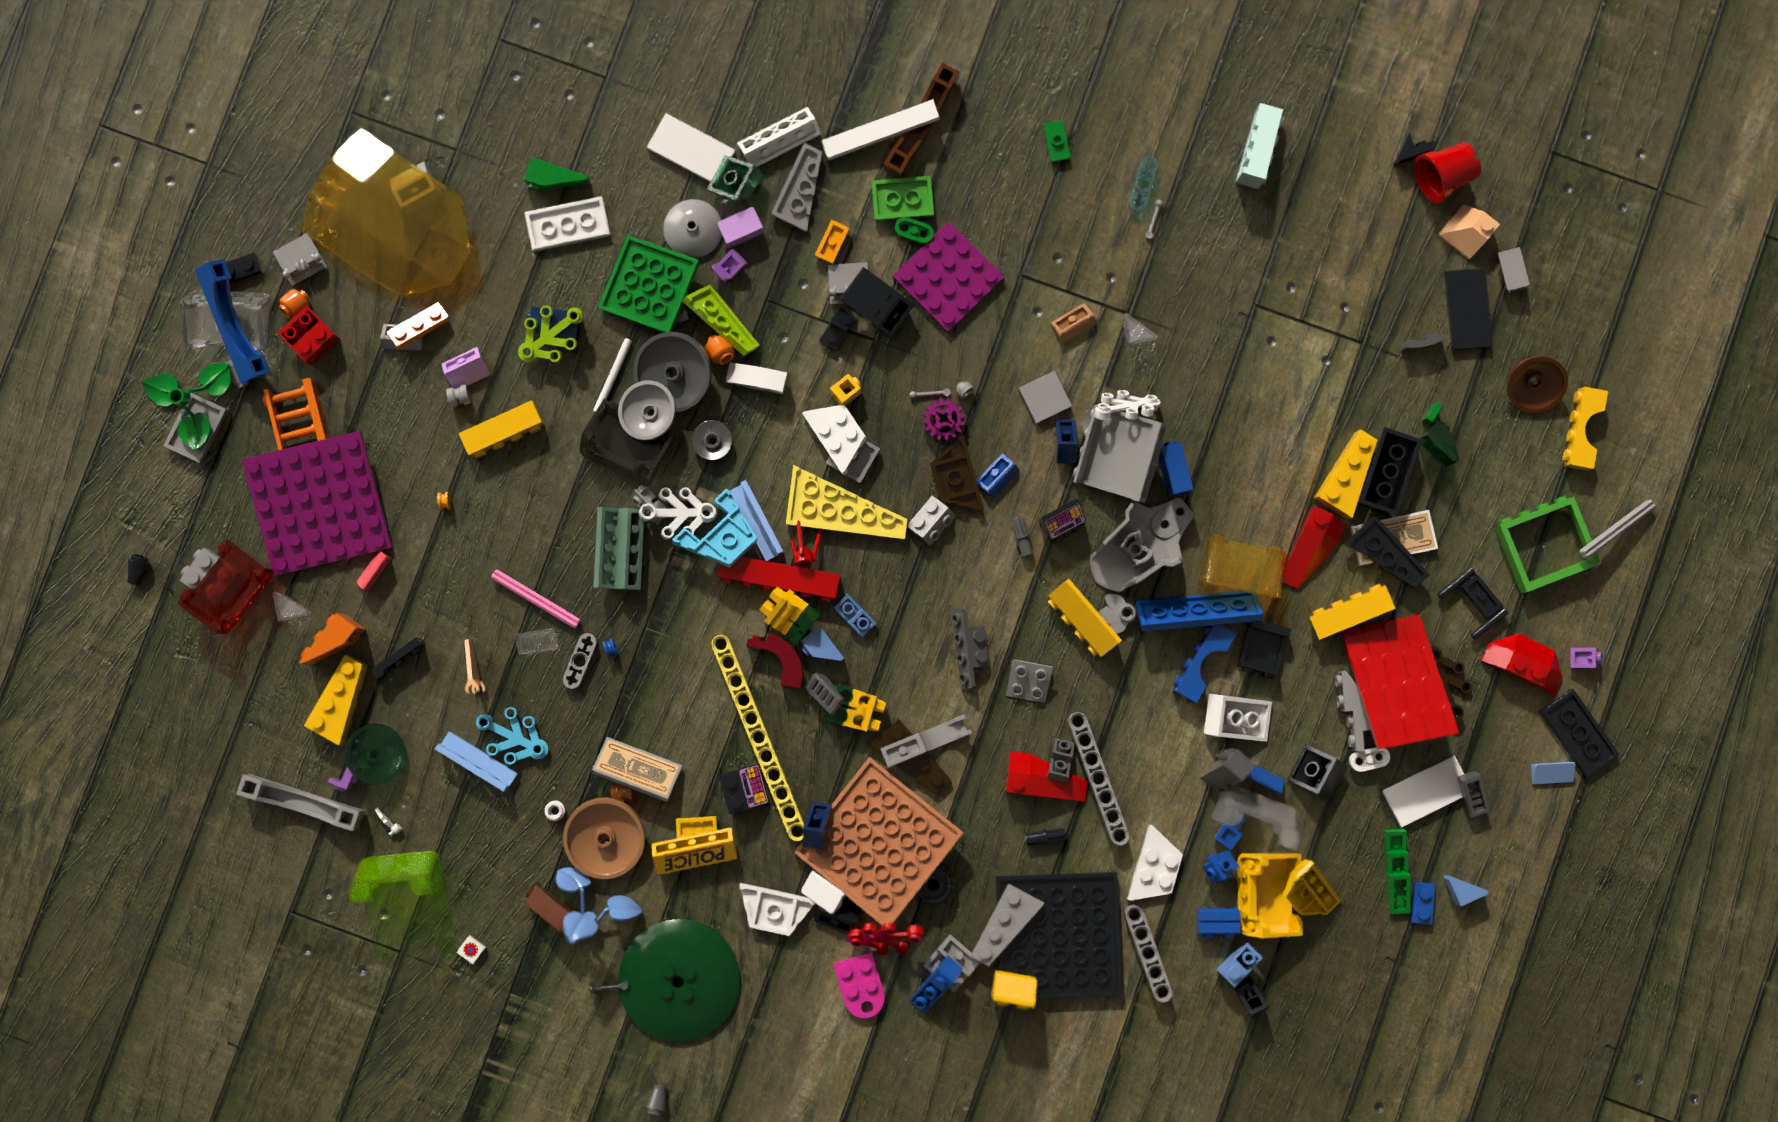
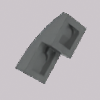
M1426 333L1421 337V341L1405 340L1401 343V351H1416L1429 348L1445 340L1447 334Z

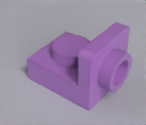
M1571 648V668H1598V664H1602V652H1598V648Z

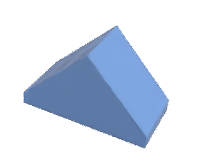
M1448 875L1444 876L1450 894L1458 906L1466 905L1488 894V890Z

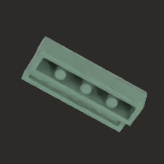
M597 508L594 588L641 590L644 520L639 517L640 509Z

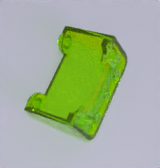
M434 851L373 856L362 859L358 864L349 888L350 903L362 902L367 898H372V892L376 888L381 887V883L410 880L412 891L420 896L433 895L442 891L439 855Z

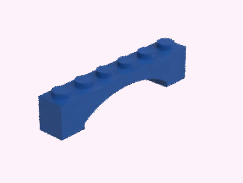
M225 260L207 262L195 269L194 271L240 382L244 383L255 380L270 373L263 354H259L249 342L236 316L230 293L229 279L232 277Z

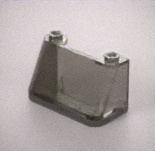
M603 399L581 434L580 453L585 458L640 485L650 486L675 438V433L668 429L665 434L653 440L636 439L630 436L621 426L618 417L619 406L613 401Z

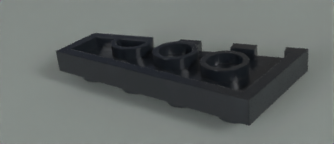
M1376 515L1344 542L1412 588H1416L1430 575Z

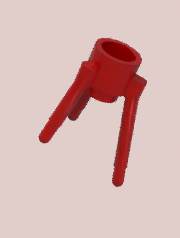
M799 520L797 521L798 551L794 540H791L790 543L795 557V564L801 568H808L812 566V562L817 561L816 554L823 529L818 530L813 552H811L808 547H803L801 522Z

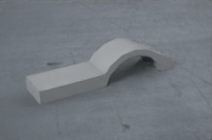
M965 715L880 748L887 768L971 734V729L966 730L963 719L966 718Z

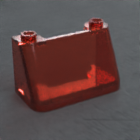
M229 539L223 541L218 546L217 555L219 559L197 587L189 590L185 589L180 594V600L177 603L211 631L224 635L236 626L274 577L273 573L275 572L267 564Z

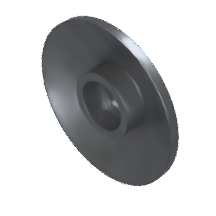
M705 421L693 433V448L704 459H720L731 448V433L727 426L719 421ZM711 438L716 439L714 445L709 444Z

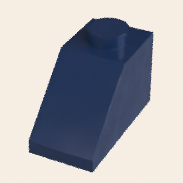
M1055 420L1057 463H1077L1078 439L1075 420Z
M812 802L803 826V847L823 850L828 836L832 805Z

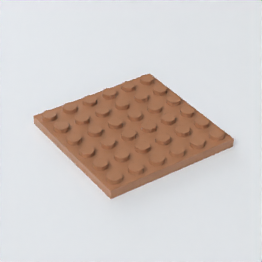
M869 757L832 804L828 836L823 850L803 847L802 841L794 853L883 926L886 922L894 923L963 836L964 832Z

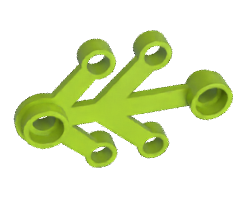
M543 306L540 309L542 316L540 338L535 342L534 333L538 326L537 320L535 318H527L524 322L527 328L525 343L520 345L518 354L525 362H532L537 357L550 359L552 362H559L562 359L560 351L552 350L549 352L539 350L545 344L565 347L568 350H574L577 347L576 339L555 338V336L570 324L581 323L584 319L583 311L579 308L569 309L567 317L549 330L553 309L550 306ZM545 308H548L550 310V313L547 316L544 314ZM573 312L577 313L576 319H572L571 314ZM530 320H533L534 326L532 328L528 325ZM570 340L574 342L572 348L568 346V341ZM527 348L531 351L529 356L525 354ZM554 352L558 354V358L556 360H554L552 357V354Z

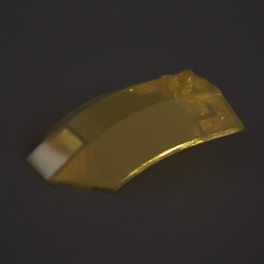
M360 129L329 159L308 195L300 231L307 234L341 260L400 297L415 292L431 290L439 286L451 285L472 252L467 232L469 231L467 216L464 214L463 196L397 154L363 129Z

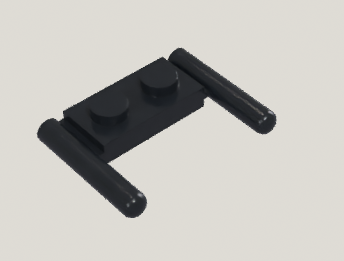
M1469 567L1439 591L1438 597L1444 599L1460 586L1481 614L1487 618L1486 622L1471 633V637L1476 640L1504 618L1508 611L1479 575L1475 573L1474 569Z

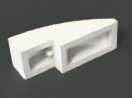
M730 363L725 382L761 391L766 390L783 394L788 374L773 369Z

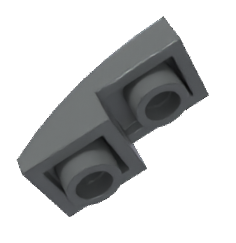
M1055 738L1047 778L1063 782L1068 781L1074 742Z

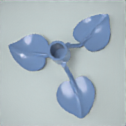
M572 867L562 868L557 871L556 883L561 890L566 892L580 891L581 914L571 912L565 916L563 922L564 931L570 944L594 935L598 929L597 924H600L601 919L607 912H609V916L612 919L619 921L638 917L643 912L641 907L631 898L618 895L608 900V908H605L598 918L592 912L585 913L583 888L590 885L589 876Z

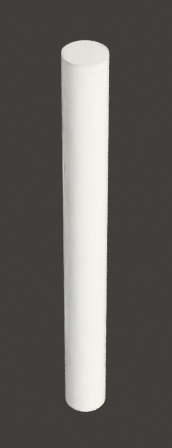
M624 339L593 411L599 414L604 407L632 344L631 340Z

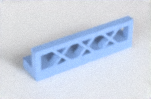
M747 481L741 482L740 486L729 492L737 503L743 517L746 518L757 536L756 543L765 561H769L784 552Z
M451 731L448 732L443 742L437 744L435 750L503 792L508 791L518 775L516 771Z

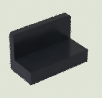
M843 898L841 907L833 914L819 906L814 921L850 934V931L857 924L862 908L856 903Z

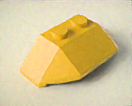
M1305 859L1290 873L1284 896L1300 915H1328L1341 902L1313 862Z

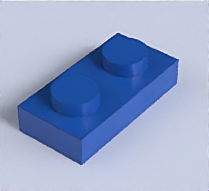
M1413 881L1410 922L1432 924L1435 895L1434 883Z

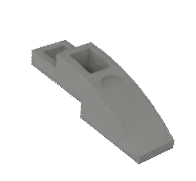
M1337 671L1338 676H1335V685L1339 688L1337 706L1341 711H1349V715L1346 716L1347 727H1350L1351 734L1348 736V745L1352 747V751H1365L1363 731L1371 730L1358 687L1346 671Z

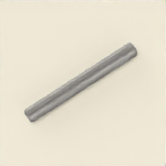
M1653 501L1643 502L1583 547L1579 552L1582 558H1590L1654 510L1655 504Z

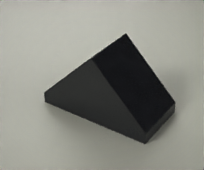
M1250 976L1241 980L1236 987L1233 986L1245 1012L1250 1017H1254L1269 1009V1005Z

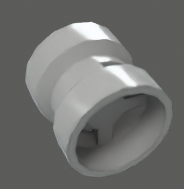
M467 384L460 385L456 389H446L451 408L458 407L459 404L467 405L472 403Z

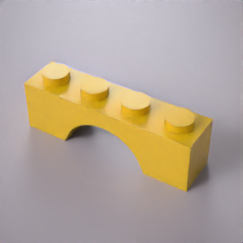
M1583 387L1576 391L1573 399L1575 408L1570 415V422H1572L1571 430L1568 431L1566 436L1568 446L1563 453L1564 467L1583 471L1594 469L1597 449L1588 442L1585 435V426L1592 415L1605 411L1608 391L1590 387Z

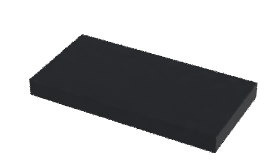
M1485 268L1444 272L1451 349L1465 350L1493 347Z
M1574 689L1568 690L1539 711L1585 778H1588L1620 755Z

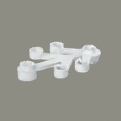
M1125 390L1117 392V399H1113V394L1103 393L1101 397L1102 403L1098 404V407L1095 408L1094 416L1100 420H1109L1112 412L1126 410L1125 417L1134 420L1138 417V408L1142 407L1141 414L1150 417L1153 416L1154 411H1157L1161 401L1154 395H1146L1144 398L1129 396V392Z
M665 487L659 492V498L663 501H668L676 509H655L652 504H644L639 510V517L644 521H650L653 517H677L669 526L664 527L661 531V536L666 540L672 538L674 531L688 517H696L689 526L684 527L692 534L703 522L709 523L716 517L715 507L710 503H701L692 494L691 490L686 487L680 490L679 498L683 501L688 500L696 509H688L672 494L669 488ZM666 491L669 494V496L664 497L662 495V492ZM686 491L688 493V497H684L682 495V492ZM643 511H648L650 516H645ZM703 511H708L709 516L703 515ZM669 530L671 535H665L664 531Z

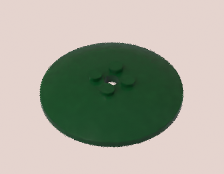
M689 919L665 920L645 929L627 948L620 964L618 984L627 981L629 988L626 990L619 988V994L631 1020L649 1035L670 1042L696 1040L717 1029L731 1013L740 987L738 962L728 942L708 925ZM681 976L684 980L683 986L676 987L673 984V978Z

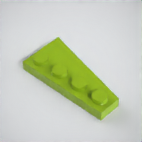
M711 285L685 296L682 300L683 303L743 356L760 346Z

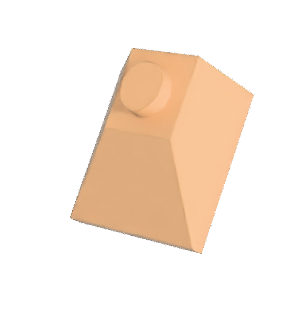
M1463 204L1438 236L1467 259H1470L1500 224L1484 211Z

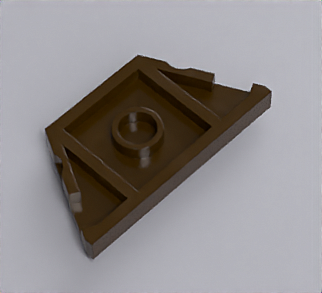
M963 435L934 459L930 466L940 502L981 511L984 510Z

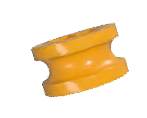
M445 492V494L438 493L437 502L439 510L441 511L444 508L450 510L451 497L449 492Z

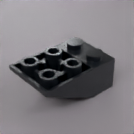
M862 267L840 298L843 303L877 331L890 338L914 307L904 296L865 267Z

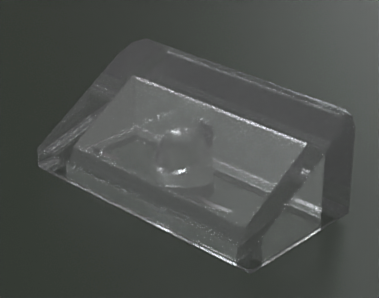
M556 628L515 634L519 655L559 648Z

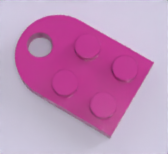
M872 951L833 963L848 1011L860 1018H869L876 1015L884 1004L885 996ZM863 1002H871L873 1009L870 1012H864L861 1008Z

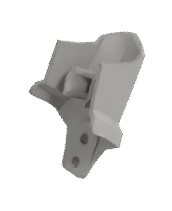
M1175 498L1167 503L1151 508L1135 501L1131 502L1125 511L1126 519L1090 556V567L1094 581L1102 587L1121 592L1125 588L1137 584L1163 565L1172 567L1180 564L1182 555L1179 540L1194 517L1193 512L1181 498ZM1177 509H1181L1183 511V514L1181 516H1178L1176 514ZM1162 521L1168 522L1167 528L1161 527Z

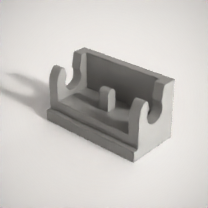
M1520 247L1497 253L1507 292L1528 288L1530 284Z

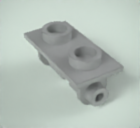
M641 485L637 490L634 489L631 495L633 503L638 508H641L644 504H652L655 509H668L659 499L654 504L651 502L656 496L647 486ZM644 511L647 517L650 516L648 511ZM653 517L650 521L659 525L662 518L665 519L666 517Z

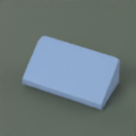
M1575 762L1531 764L1532 784L1574 781Z

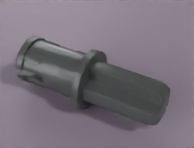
M1023 517L1013 518L1012 524L1016 534L1015 540L1018 541L1021 556L1034 554L1029 540L1030 534L1027 533Z

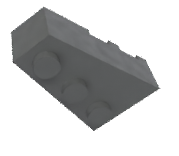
M1221 749L1215 756L1217 760L1201 776V779L1219 794L1223 789L1227 790L1229 788L1228 784L1234 786L1242 782L1256 765L1238 749Z

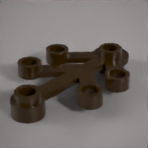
M1431 646L1451 708L1457 712L1456 716H1454L1455 721L1463 718L1464 710L1460 705L1455 704L1448 684L1457 687L1462 693L1470 692L1472 685L1469 681H1462L1444 673L1441 665L1451 668L1454 674L1463 673L1465 666L1461 662H1454L1443 657L1442 651L1438 647ZM1457 664L1461 667L1459 672L1455 670ZM1464 683L1468 685V689L1466 691L1462 689V685Z

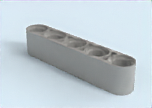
M1128 905L1124 909V918L1151 993L1159 1002H1167L1172 997V989L1145 914L1137 905ZM1137 909L1139 916L1134 920L1130 919L1129 912ZM1139 929H1145L1146 935L1142 939L1136 937V932ZM1146 948H1152L1153 951L1152 956L1149 958L1143 957V951ZM1154 967L1160 970L1157 977L1150 976V970ZM1166 987V994L1162 997L1157 996L1158 988Z

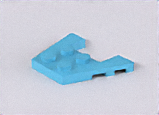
M725 489L714 500V504L725 512L727 516L701 540L684 528L672 539V543L730 568L757 542V536L746 518L743 517L737 503L732 499L729 490Z

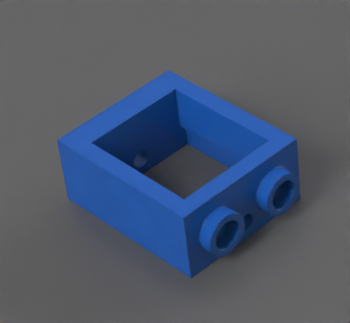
M1175 441L1163 443L1158 461L1168 498L1187 494L1193 490V485L1182 443L1176 444Z

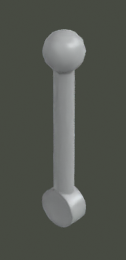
M1157 200L1155 203L1156 209L1149 231L1145 234V238L1148 240L1153 237L1152 231L1159 209L1163 206L1161 200Z
M947 388L943 391L916 393L911 391L909 396L912 399L920 396L934 395L948 397L951 391Z

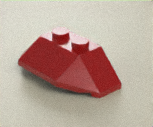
M1519 633L1488 643L1481 658V662L1551 695H1555L1562 680L1555 650Z

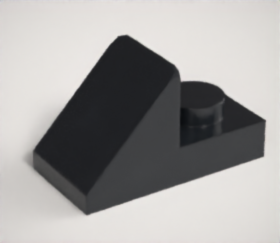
M1408 133L1404 137L1393 161L1394 166L1416 159L1421 154L1432 152L1436 148L1434 140L1428 143L1424 140L1416 143L1414 146L1411 135Z
M840 308L830 319V324L819 339V342L836 352L857 318Z

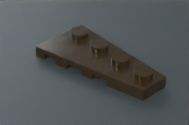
M898 719L873 740L869 746L882 755L880 748L910 737L912 734ZM928 752L895 764L935 793L951 781Z

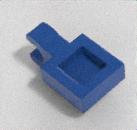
M1238 813L1231 825L1225 821L1214 838L1232 850L1243 835L1238 830L1246 821V818Z

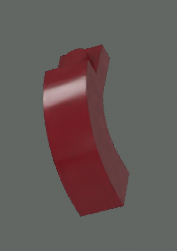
M772 634L768 635V641H764L765 637L753 635L752 639L747 638V647L769 650L779 657L783 667L780 685L801 688L803 679L802 663L796 650L787 641Z

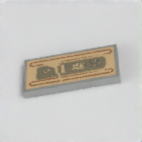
M607 737L591 773L667 802L682 769V765Z

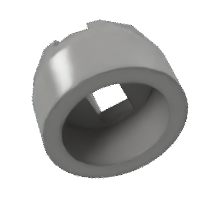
M967 381L960 382L956 387V391L962 399L968 397L974 390V387Z

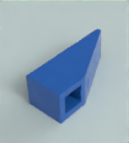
M947 955L909 1001L925 1013L955 983L963 967Z

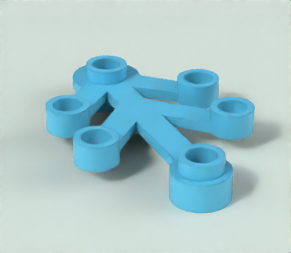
M508 707L504 713L505 717L510 721L513 732L494 723L493 718L488 714H482L477 718L476 725L480 730H491L510 739L498 744H489L486 747V752L489 755H497L499 751L517 745L526 747L527 749L517 753L509 752L504 756V761L511 765L516 763L517 760L529 756L534 759H542L548 754V744L544 740L539 739L534 717L526 716L522 722L523 726L528 728L531 741L524 738L517 718L518 711L514 707ZM510 709L515 712L513 717L508 715ZM483 718L487 720L486 726L481 725ZM528 718L533 721L531 726L526 724ZM492 745L496 747L495 753L490 752ZM539 745L541 747L540 753L535 752V746ZM510 754L514 756L513 762H509L507 759Z

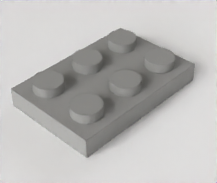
M191 393V400L186 405L187 408L194 413V416L204 414L210 421L211 431L207 441L199 449L193 450L180 439L177 432L179 421L184 417H190L184 409H181L163 446L202 464L228 410Z

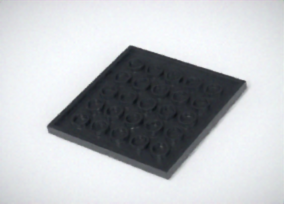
M1117 872L995 876L996 904H998L1008 883L1045 903L999 954V971L1035 977L1037 979L1035 998L1122 995Z

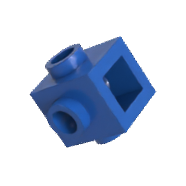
M1229 850L1210 855L1207 858L1208 862L1202 866L1206 876L1212 883L1228 881L1232 878L1231 874L1239 868Z

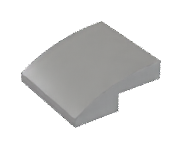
M950 934L923 964V967L932 973L947 955L963 967L955 983L949 988L952 992H955L978 966L980 961L971 957L972 953Z

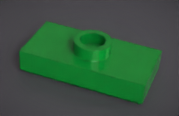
M1063 120L1043 124L1051 163L1070 160L1071 156Z

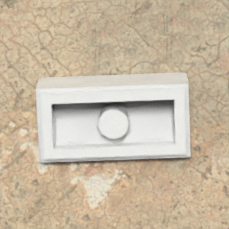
M814 871L810 873L801 891L830 914L835 913L841 907L844 893Z

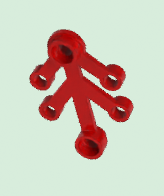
M886 922L876 932V925L867 923L862 930H851L847 936V941L855 947L866 945L875 948L876 953L879 955H887L889 946L895 947V952L898 954H906L908 944L895 940L909 939L912 943H920L923 939L924 929L921 926L912 925L908 927L907 932L895 933L896 925L892 922Z

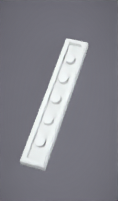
M930 100L824 139L822 143L828 160L935 122L940 120L934 100Z

